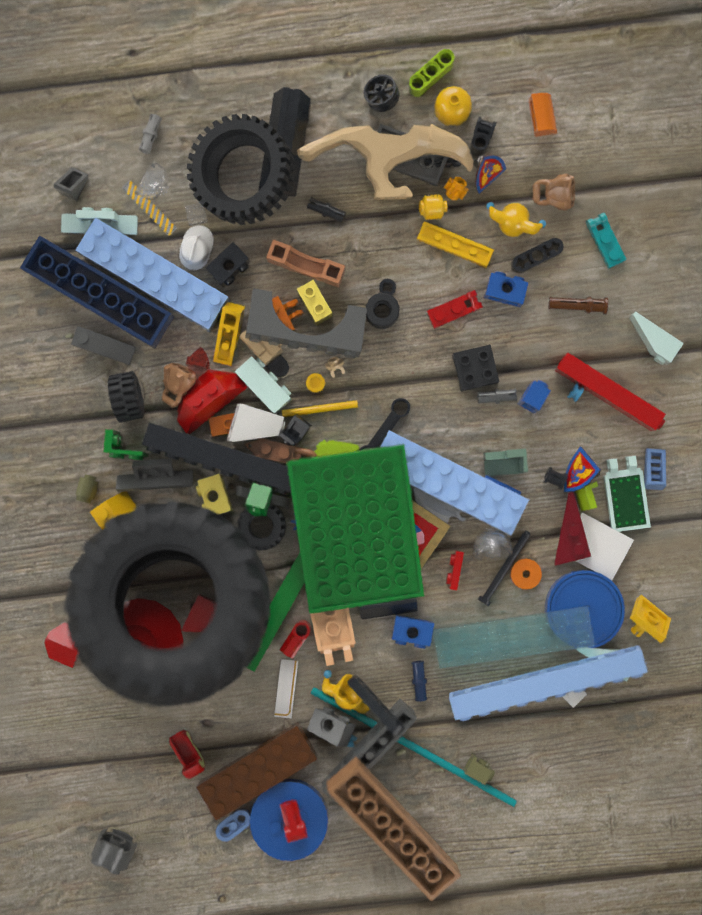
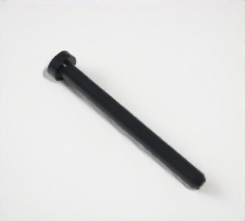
M523 532L483 597L479 596V601L490 606L491 602L489 600L529 539L530 532Z

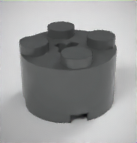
M103 829L91 853V863L95 866L109 869V872L119 875L121 871L128 868L137 843L135 842L134 844L132 842L133 838L123 831L113 829L112 832H107L108 829Z

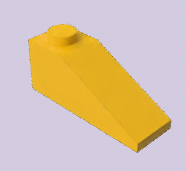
M227 302L222 308L213 362L232 366L243 323L245 306Z

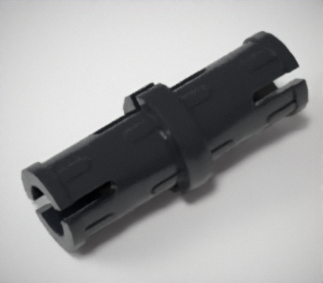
M313 197L310 198L307 209L322 214V217H330L340 223L343 222L346 211L331 206V203H323Z

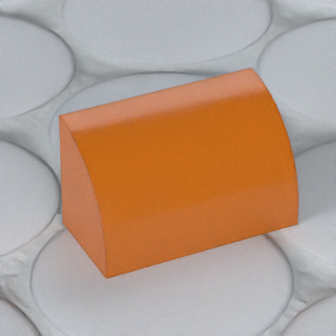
M531 94L529 105L535 137L558 133L551 94Z

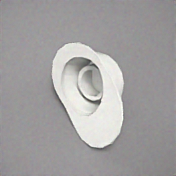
M197 225L187 230L184 235L179 258L181 263L190 270L203 268L209 260L214 238L208 228Z

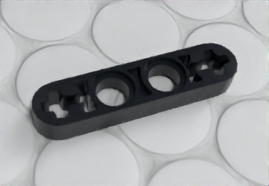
M354 674L347 681L349 686L391 733L398 737L405 730L401 722L361 678Z

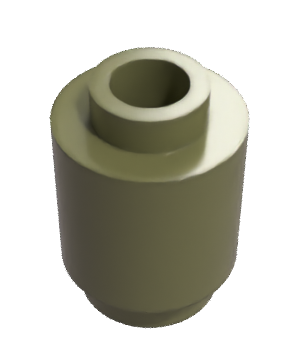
M86 474L84 478L80 477L75 493L77 495L76 500L91 504L99 484L98 481H95L96 477Z

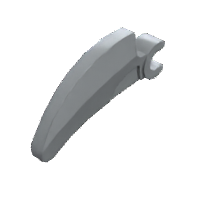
M414 487L413 492L416 503L448 524L450 517H456L461 522L466 520V518L460 516V510Z

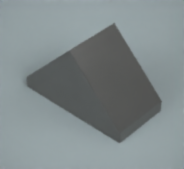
M71 167L54 183V188L61 195L78 201L89 174Z

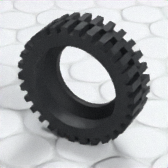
M233 114L232 120L227 116L222 117V124L217 120L212 122L214 128L211 130L207 126L204 129L207 134L204 137L199 134L197 137L201 141L199 145L193 143L191 147L195 150V154L189 153L188 156L193 162L192 164L187 163V169L191 172L187 174V179L192 182L189 184V187L195 192L193 193L194 197L199 200V203L204 208L225 222L228 221L231 224L237 222L240 225H245V221H247L249 224H254V218L261 222L265 220L263 214L266 213L270 217L274 214L271 210L273 207L278 210L282 207L278 202L280 199L283 201L287 200L288 197L284 194L285 190L289 192L292 190V186L288 181L294 182L295 178L291 171H295V165L292 163L294 161L293 155L290 153L291 150L286 141L263 119L260 121L258 117L253 115L250 118L247 114H242L241 118L237 114ZM238 147H257L265 152L270 161L271 169L266 183L255 195L246 200H235L228 197L222 191L218 177L223 159Z

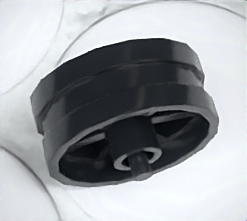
M382 74L371 78L366 83L363 91L368 105L376 112L389 111L397 104L400 97L399 88L393 78Z

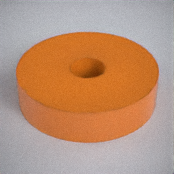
M524 558L516 561L510 570V578L514 585L525 590L536 587L542 577L540 566L531 559ZM525 570L529 572V576L526 578L523 577Z

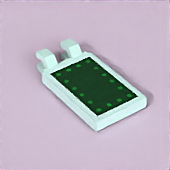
M636 456L625 457L627 470L618 471L617 458L606 460L608 472L603 476L610 528L618 532L650 528L643 470L637 468Z

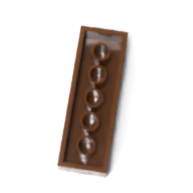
M297 722L201 780L196 788L217 821L317 760L318 755Z

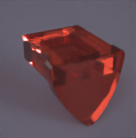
M202 347L198 348L191 356H187L186 364L188 367L210 369L208 356Z

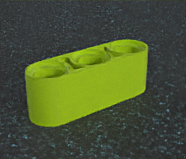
M443 49L410 78L409 93L414 97H420L452 69L455 58L454 53L450 49ZM447 58L450 62L443 63L441 59ZM432 70L436 75L430 76L427 74V71ZM420 83L422 87L415 88L413 87V84Z

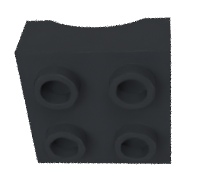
M491 344L452 354L461 392L500 382Z

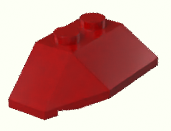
M208 369L196 379L192 388L182 397L178 405L177 421L187 435H190L248 387L236 373Z

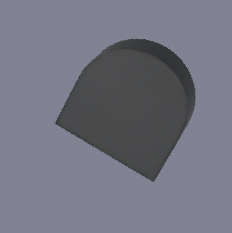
M281 354L266 366L278 378L286 376L289 372V364Z

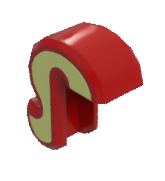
M183 729L171 736L169 743L184 767L182 769L184 777L192 779L204 772L205 762L203 756L192 742L189 732Z

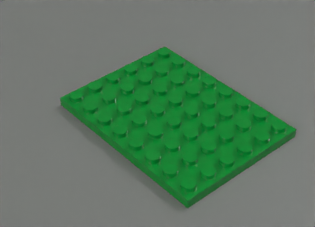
M404 444L287 461L309 614L424 596Z

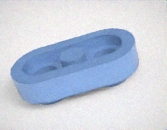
M239 808L222 820L216 828L217 838L224 842L230 841L250 825V812L247 809ZM243 815L245 820L240 821L238 816ZM228 827L230 831L226 833L223 831V828Z

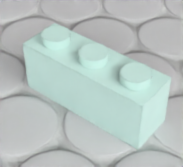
M251 356L235 373L273 414H277L292 400L289 397L292 393L284 385L280 387L276 383L278 378L272 372L267 373L263 369L265 364L259 358L255 360Z

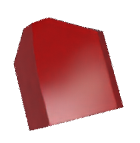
M64 622L49 631L44 643L50 659L73 668L79 653L74 645H72L68 625Z

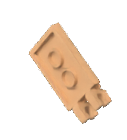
M349 608L311 614L317 650L324 654L326 666L335 664L332 652L343 650L345 662L353 661L351 648L355 647L356 641Z

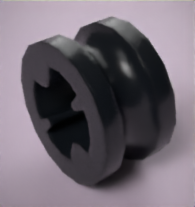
M384 279L380 282L379 291L380 293H388L393 296L396 291V284L392 279ZM384 284H387V285H390V284H391V285L393 286V287H391V290H392V291H391V292H389V291H385V292H384V291H383V289H384V286H383V285H384Z

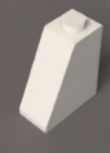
M237 404L226 441L236 442L278 436L285 427L284 417L244 404Z

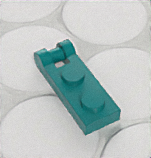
M603 212L595 219L586 220V225L607 268L610 269L626 261L627 259L608 222L606 214ZM601 224L603 229L598 231L596 226Z

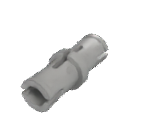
M150 114L146 129H143V138L139 151L145 154L151 153L153 142L157 139L158 127L162 120L160 116Z

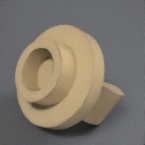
M332 357L328 360L325 367L327 370H330L333 378L335 377L334 371L336 369H340L342 375L345 374L342 366L344 360L342 358Z

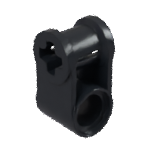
M478 117L470 144V152L474 156L479 157L485 154L497 122L491 123L482 120V117ZM480 142L484 147L478 148L475 143Z

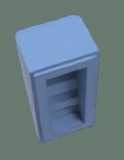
M646 449L644 468L645 489L663 490L666 487V450ZM651 456H658L660 460L651 459ZM651 464H659L660 467H653ZM651 472H659V475L651 474Z

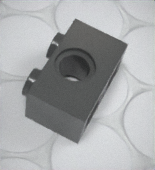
M325 706L323 709L315 708L307 730L336 746L347 747L356 725L349 722L350 718L334 714L335 711Z

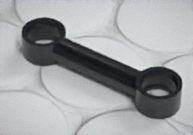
M404 398L394 400L388 417L369 444L362 446L359 450L380 447L388 431H392L400 418L408 415L410 403ZM401 401L407 404L408 409L404 415H398L394 411V405L397 402Z

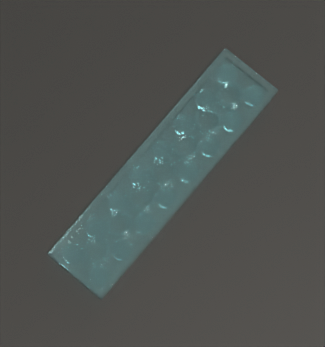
M588 606L433 629L439 668L595 646Z

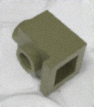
M472 753L463 769L464 773L486 785L487 781L493 779L495 771L491 769L489 762L482 758L477 760L476 754Z

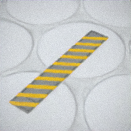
M131 180L122 187L168 236L177 229Z

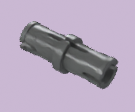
M494 389V391L477 392L478 404L490 402L500 404L502 401H517L516 389Z

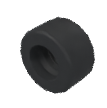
M388 293L375 294L366 304V318L373 327L386 329L396 323L400 307L398 301ZM379 304H385L389 307L390 313L387 317L380 318L376 315L375 308Z

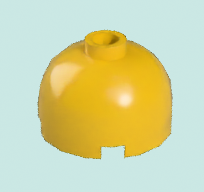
M457 86L443 89L435 101L436 117L447 126H459L466 122L472 109L471 97L468 92Z

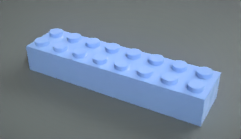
M97 218L93 220L76 248L79 255L211 332L219 319L222 308L229 302L227 295Z
M388 431L381 447L398 444L405 445L411 486L510 536L512 535L529 499L396 433Z

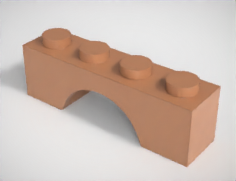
M276 240L272 241L266 257L267 261L271 264L337 288L340 287L346 271L345 265L328 259L311 257L299 252L290 245Z

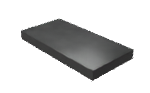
M380 124L377 131L378 133L399 136L407 134ZM424 155L399 164L392 170L437 187L448 157ZM444 157L440 167L433 165L438 163L434 162L435 158ZM427 158L432 159V163L429 166H425L426 163H424V160Z

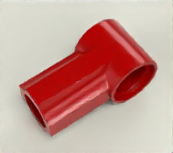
M300 620L294 625L279 649L284 655L294 659L311 632L310 623L306 620ZM299 625L305 626L307 633L300 634L297 631V627Z
M297 799L281 803L280 808L285 823L284 831L287 842L307 838L304 820L301 819Z

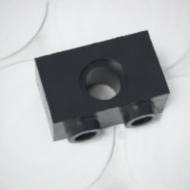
M232 242L206 267V270L224 288L226 285L230 286L235 281V276L239 272L243 273L249 268L250 260ZM227 263H234L232 270H225Z

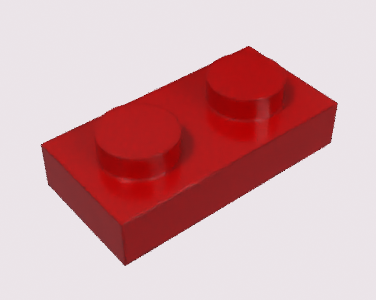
M456 550L450 556L449 565L452 566L451 573H447L446 584L449 585L448 588L451 590L458 589L464 552Z

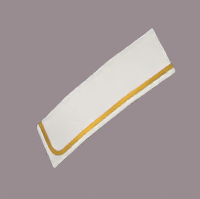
M281 659L274 717L292 718L298 661Z

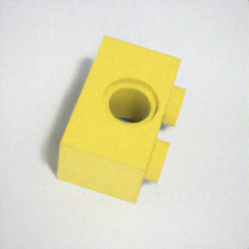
M314 280L297 288V292L316 326L333 317L332 311Z
M221 474L197 481V493L199 497H203L204 501L202 508H208L219 515L233 511ZM212 491L218 493V499L215 502L209 500V493Z

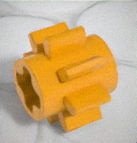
M458 176L454 179L450 177L444 186L446 196L454 201L458 198L462 200L469 190L466 188L467 182Z

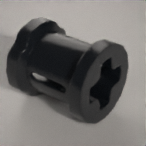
M549 467L544 476L543 483H551L562 490L568 474L554 471L552 467Z

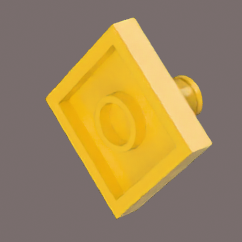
M640 595L635 601L630 619L636 623L631 628V632L634 635L638 632L636 637H641L644 632H647L658 642L662 643L666 639L671 618L643 595Z

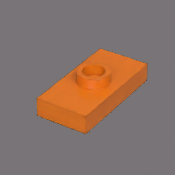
M234 413L209 418L212 437L229 433Z

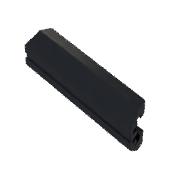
M283 87L273 95L269 125L286 141L291 150L290 153L293 155L294 161L292 163L295 165V171H291L295 178L294 182L288 181L292 186L291 192L285 190L284 194L287 197H296L302 159L298 157L297 149L305 144L311 98L301 89ZM265 152L258 191L266 183L271 169L270 161Z

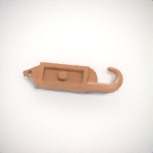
M262 438L245 444L255 454L254 456L285 464L290 460L301 459V456L317 457L316 453L310 449L290 446Z

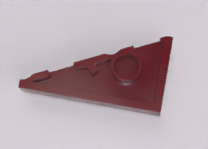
M574 492L568 493L554 562L555 566L591 557Z

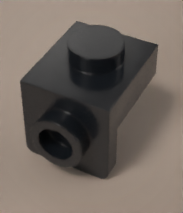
M296 414L279 436L283 438L287 445L296 446L302 442L312 425Z

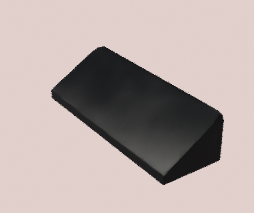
M410 598L359 606L361 619L364 620L417 612L418 606L417 599Z

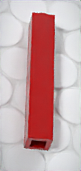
M567 352L556 367L555 371L575 384L578 383L579 387H584V390L649 431L659 430L665 423L663 418L666 414L570 353Z

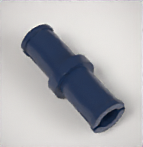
M413 661L412 684H414L415 701L428 700L426 694L427 678H425L424 661Z

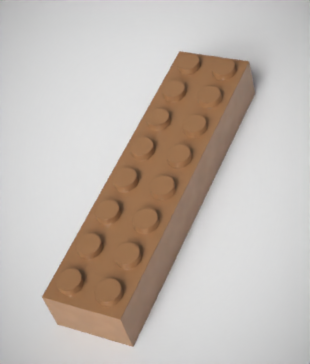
M357 757L327 781L328 793L430 901L434 900L461 877L458 866Z

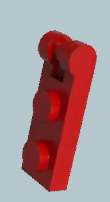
M476 290L428 310L427 314L433 328L436 329L482 309L483 306L476 297L478 296ZM470 300L472 306L467 308L465 301Z

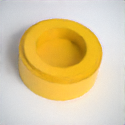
M313 373L307 377L306 386L311 392L318 393L324 389L325 380L322 375Z

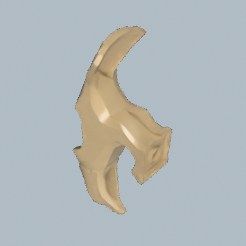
M433 124L430 126L413 125L409 133L401 136L378 133L372 130L370 125L341 128L297 149L298 157L303 161L310 162L322 153L342 144L351 146L366 160V177L373 184L375 191L374 200L411 199L413 197L408 186L395 188L389 181L388 174L399 164L424 155H440L460 162L468 172H471L474 162L468 145L459 136L438 128Z

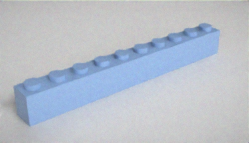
M637 645L450 692L449 700L455 720L466 721L471 719V716H486L491 711L498 710V712L508 710L511 706L522 707L531 701L542 702L547 700V697H562L567 692L574 691L578 693L591 686L599 688L607 682L619 683L624 681V678H639L648 672L642 650Z

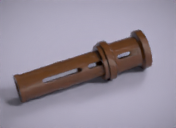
M591 296L586 297V299L550 297L549 309L583 310L587 314L602 312L606 315L608 311V297H604V299H593Z

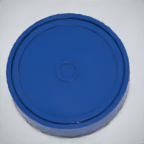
M589 570L569 572L553 583L546 596L545 617L550 629L559 639L573 647L596 648L606 644L618 633L624 620L625 605L620 590L613 581L598 572Z
M285 779L258 795L250 815L251 833L257 845L269 856L283 861H295L312 854L323 842L328 827V810L322 795L312 785L298 779ZM297 799L301 819L304 820L307 838L288 843L285 836V823L280 804L288 800Z

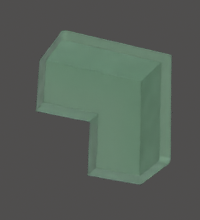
M526 449L483 453L484 470L487 476L528 472Z

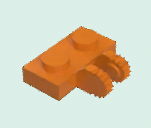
M279 296L272 298L273 307L278 318L285 326L295 331L291 321L303 315L304 312L301 309L288 316L286 310L296 306L299 303L298 300L294 299L283 305Z

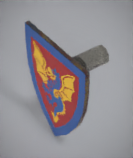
M485 155L474 160L473 166L477 168L475 177L477 193L480 194L506 170V165L499 156Z
M581 446L572 457L566 470L568 475L564 484V492H575L583 489L600 475L601 469Z

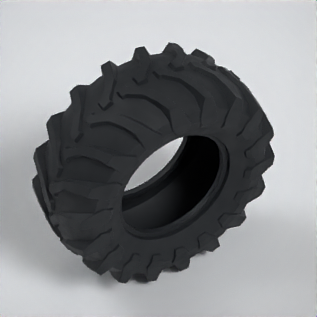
M168 501L167 504L145 503L136 506L133 512L110 518L105 523L106 528L86 540L82 547L84 554L81 555L71 568L68 580L72 583L71 587H68L64 611L69 617L67 625L72 645L78 651V656L84 666L102 685L119 696L137 703H149L150 706L172 707L180 706L184 703L187 705L199 702L231 685L242 675L244 667L247 668L256 657L269 623L271 602L269 583L263 563L256 554L257 551L236 526L221 515L208 508H200L185 502ZM169 560L190 562L206 571L215 583L216 607L207 628L192 642L175 649L158 650L137 643L130 635L124 619V602L131 584L141 572L159 562Z

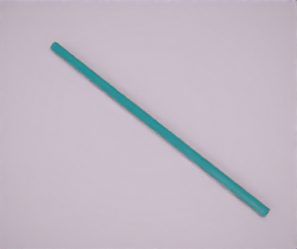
M313 687L310 694L371 728L377 723L353 709L346 710L339 707L333 697ZM401 736L396 741L512 807L516 805V799L487 783L484 785L466 775L464 770L407 738Z

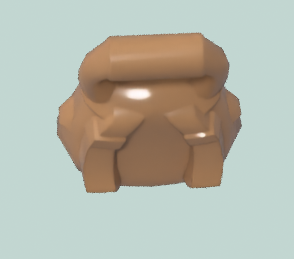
M565 173L558 175L554 179L536 181L533 184V201L541 206L552 205L558 210L566 211L571 209L575 201L574 177ZM540 184L546 186V199L540 201Z
M178 363L166 365L164 367L163 383L165 389L162 394V401L171 408L177 407L182 397L194 385L196 373ZM171 392L176 395V400L167 396L168 393Z

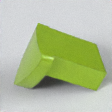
M597 481L575 490L581 511L597 508L592 491L593 488L598 487Z

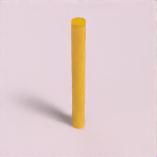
M354 400L282 410V416L291 417L296 414L306 415L358 408V402Z

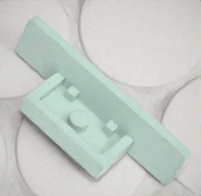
M83 207L82 210H76V214H62L61 217L62 233L86 234L93 220L97 218L124 235H137L138 217L136 215H118L111 208H101V211H94L93 208Z

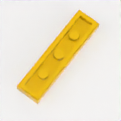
M426 221L423 222L417 237L418 241L484 268H487L494 249Z

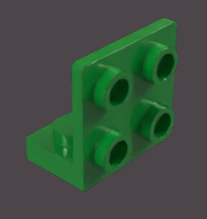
M105 429L103 452L109 454V457L124 459L125 455L128 456V459L143 460V457H149V453L142 451L119 450V447H122L123 436H120V432L116 430Z

